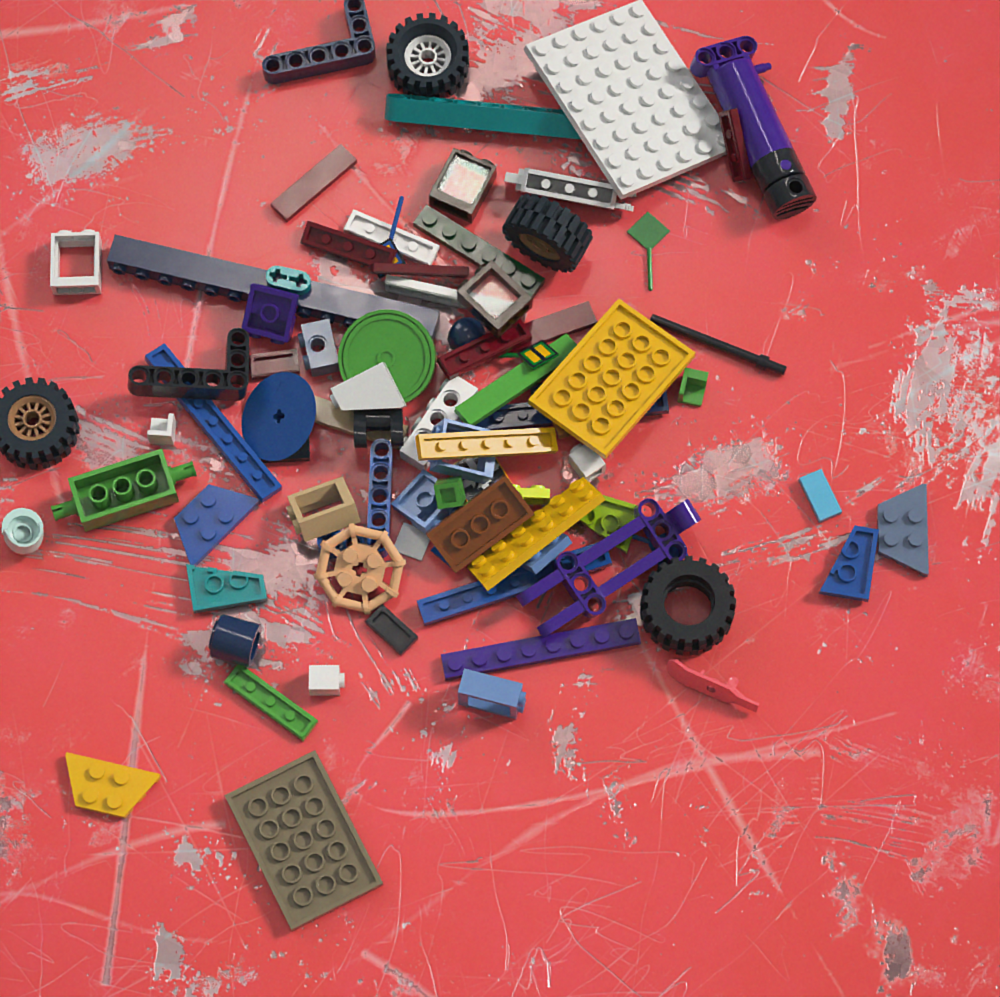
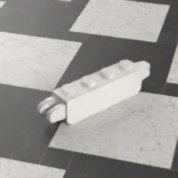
M519 168L518 174L510 172L505 174L504 182L516 184L515 190H519L522 193L537 194L538 196L611 210L616 208L633 212L634 206L631 204L616 203L617 193L611 184L530 168Z

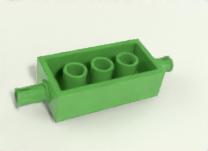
M158 449L68 478L73 494L72 500L52 505L51 509L55 521L77 514L80 517L85 532L179 502L174 485H176L177 481L197 475L192 461L171 468V466L167 465L163 450Z

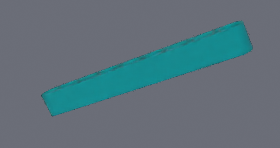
M406 94L386 95L385 119L389 121L581 139L562 109Z

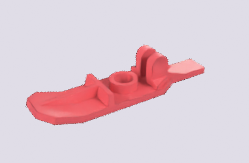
M670 659L667 663V671L679 683L724 703H735L753 712L757 711L760 703L745 697L736 689L739 683L736 677H730L728 683L724 684L715 678L705 676V670L698 673L687 668L677 659Z

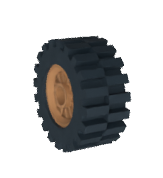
M529 194L521 195L502 227L506 240L511 241V245L514 248H519L521 254L524 256L528 255L531 257L530 260L538 261L546 268L549 266L554 271L560 269L564 273H567V271L573 272L593 239L592 231L587 229L588 225L585 222H581V218L578 215L571 214V210L567 207L562 208L559 206L560 203L556 201L550 202L544 196L539 198L537 194H532L531 196Z
M32 377L25 378L26 384L20 385L19 380L12 382L14 385L12 390H9L7 386L1 390L4 397L0 398V451L2 454H5L7 460L11 463L15 460L18 467L25 468V465L28 464L31 470H37V464H42L44 469L49 468V461L54 460L56 464L62 461L60 455L64 453L68 456L72 452L69 445L75 446L77 443L75 433L79 434L80 427L76 410L67 392L63 388L59 390L55 382L51 381L47 385L45 378L38 377V382L34 383ZM32 418L39 419V422L37 424L28 425V422Z

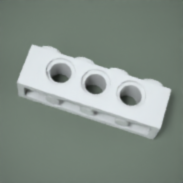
M459 376L450 381L448 379L444 380L440 386L439 391L441 392L436 399L433 397L426 407V414L423 418L419 417L412 427L414 431L409 437H404V446H399L400 458L420 471L423 469L427 471L431 462H428V460L418 461L415 436L418 434H432L434 425L431 421L437 418L441 420L447 418L461 422L462 420L454 412L455 407L478 392L477 387ZM449 399L457 402L456 405L451 407L444 403Z

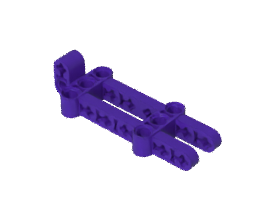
M644 499L634 508V520L578 556L570 551H565L558 555L553 562L554 572L516 596L523 607L562 582L575 603L537 627L543 638L581 613L588 618L600 615L606 608L605 597L663 560L666 564H669L671 558H673L669 554L670 547L678 549L679 561H682L687 555V547L679 534L701 520L690 501L686 499L667 513H664L655 500ZM643 505L651 508V517L643 515L641 511ZM656 526H661L664 528V538L658 537L656 535ZM642 529L655 550L597 587L585 566ZM561 558L570 560V570H565L561 567ZM575 579H581L585 583L583 591L575 588ZM589 599H593L598 603L599 608L597 612H593L588 608Z

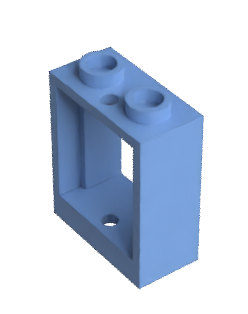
M447 418L435 424L432 429V433L492 431ZM496 457L478 458L477 470L445 463L442 460H428V462H431L429 471L453 477L462 476V479L485 484L493 478Z
M464 668L458 689L459 705L513 719L517 718L518 712L523 713L526 703V692H523V683Z

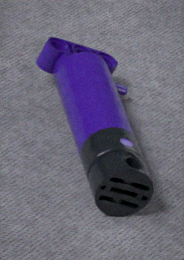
M741 36L698 49L690 64V71L696 77L708 78L723 111L738 109L750 169L761 192L764 194V199L772 216L775 219H786L808 209L816 201L817 196L808 177L805 175L798 156L758 75L771 70L772 66L769 62L754 65L752 62L758 46L755 39L750 36Z

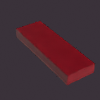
M738 109L718 112L733 182L751 179L752 174Z

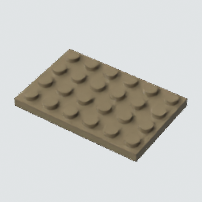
M315 750L224 795L292 931L383 885Z

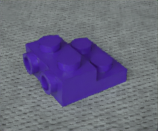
M252 283L242 329L247 331L249 337L261 338V336L270 338V341L276 344L289 342L292 338L296 320L295 312L299 295Z

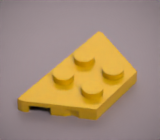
M68 752L65 755L75 806L80 809L126 819L133 811L134 806L142 801L149 789L161 778L160 774Z

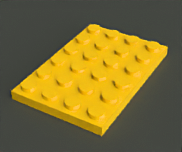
M618 299L528 399V404L606 459L695 358L696 352L621 299Z

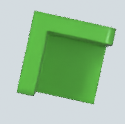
M685 368L678 402L701 407L709 372Z
M462 476L437 479L434 484L438 509L462 506L466 500Z

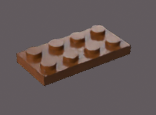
M504 474L428 530L426 535L453 571L457 573L532 517L534 512Z

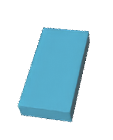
M822 469L799 478L798 481L819 523L842 514V510Z

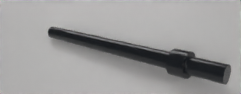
M652 314L650 321L659 327L756 364L757 368L764 371L769 369L781 375L785 374L787 366L770 360V357L760 354L759 356L658 315Z

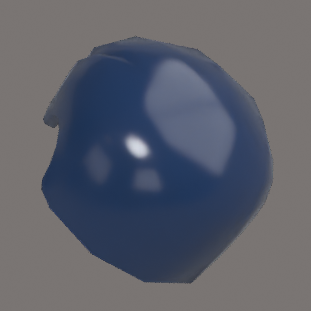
M464 317L454 322L448 332L447 340L450 348L454 350L487 333L484 325L479 320Z

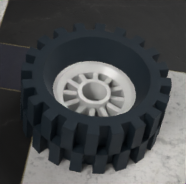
M423 13L416 14L417 20L414 21L411 16L406 18L405 26L399 23L395 27L396 34L391 32L389 43H387L386 47L389 77L391 81L394 80L395 88L399 91L403 87V94L411 95L412 93L416 96H438V98H445V93L448 92L452 96L456 93V85L461 88L464 84V77L467 78L469 46L468 41L465 40V33L462 29L458 31V24L452 21L448 24V17L441 15L440 20L436 19V13H429V18H423ZM426 58L433 59L432 62H424L423 60Z

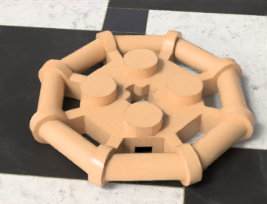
M351 523L349 527L328 540L321 542L320 545L322 547L316 573L313 575L314 579L318 580L327 594L333 607L336 608L338 606L360 611L367 615L393 597H398V589L406 559L401 557L389 538L387 531L384 530L382 532ZM357 536L377 541L373 546L359 543ZM352 538L353 544L346 549L340 551L335 547L346 539ZM381 544L392 560L385 561L378 551V547ZM331 552L337 556L334 570L326 571ZM359 562L364 563L363 567L367 568V572H362L361 575H357L356 570H353V566H357ZM393 567L390 584L388 585L383 581L385 568ZM327 577H336L342 587L339 594ZM380 586L385 590L370 601L368 600V593ZM346 592L362 595L363 602L346 599L343 596Z

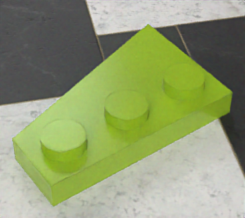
M603 495L606 500L579 521L602 538H606L635 519V504ZM632 536L615 547L627 554Z

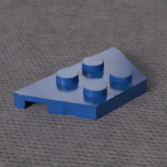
M208 484L174 518L190 565H195L196 567L260 504V501L252 496Z

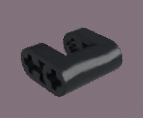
M403 409L354 410V447L367 448V432L391 431V447L404 446Z

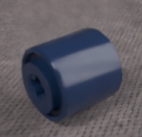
M224 614L221 615L219 620L215 622L210 636L209 649L211 658L251 667L258 650L262 625Z

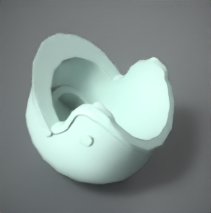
M17 508L12 510L5 516L2 522V535L6 545L17 554L33 553L40 547L43 541V522L40 516L31 509Z

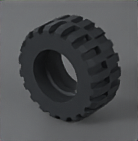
M685 556V559L679 561L678 557L671 558L669 564L663 562L658 566L657 571H652L648 576L647 583L644 584L640 602V617L644 621L643 627L646 633H651V639L656 644L658 642L662 643V648L668 652L670 648L675 649L676 654L683 655L684 651H689L690 655H697L698 651L702 649L704 652L712 649V645H718L731 628L736 608L734 587L732 584L729 585L727 574L719 572V566L715 563L710 566L706 564L707 559L701 557L699 561L692 560L693 556ZM684 586L694 587L702 591L711 602V612L708 618L695 625H684L674 621L667 614L664 607L665 598L670 591Z

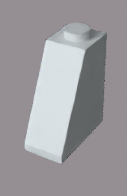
M384 362L330 388L333 393L330 395L335 408L340 407L342 411L401 409L407 407Z

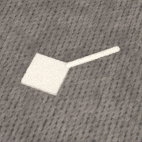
M404 522L394 546L400 554L422 561L430 539L413 525Z

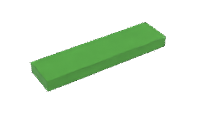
M236 665L224 681L227 687L303 742L318 724L316 718L244 666Z

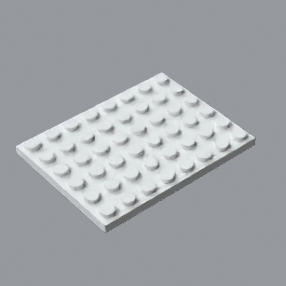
M637 0L525 45L524 51L620 200L727 155L718 113L643 0Z

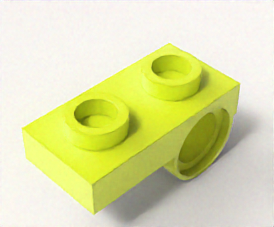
M513 484L528 505H547L550 502V489L542 485L521 488L519 485Z

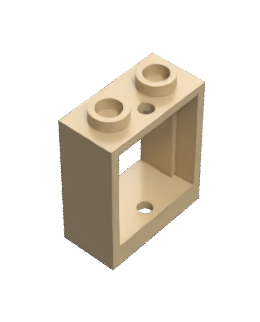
M343 476L287 496L290 506L286 507L289 518L293 523L296 534L301 533L305 542L346 528L351 523L357 524L361 522L355 502ZM337 501L342 503L304 518L302 516L306 512Z

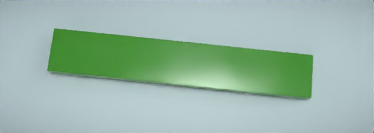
M567 333L549 344L559 354L558 357L534 370L525 362H522L456 406L454 412L464 423L475 426L551 375L577 344Z

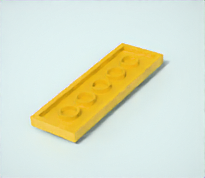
M584 477L575 480L568 489L554 496L546 506L536 510L532 517L491 546L484 554L475 558L467 568L483 587L489 591L606 499Z

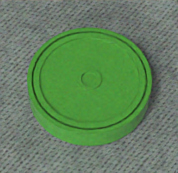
M385 309L367 313L358 318L347 329L341 340L338 352V365L342 379L346 381L384 362L407 404L426 390L434 376L437 355L433 339L428 330L417 319L401 311Z

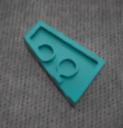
M186 564L194 614L268 601L264 576L262 574L223 571L217 568H202Z

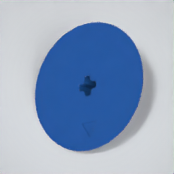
M280 372L265 378L251 392L243 410L242 433L246 443L259 458L268 461L285 459L298 451L306 442L312 431L316 416L315 396L307 381L297 374Z

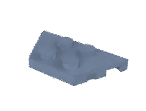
M921 484L878 504V554L887 559L895 560L897 564L905 568L909 567L919 572L923 577H928L927 484Z

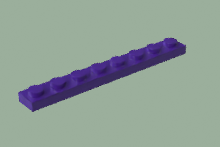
M634 618L553 633L544 638L537 636L441 654V660L446 681L462 678L464 668L480 673H489L641 644L637 621Z

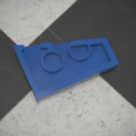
M856 525L853 527L819 594L868 602L879 529Z

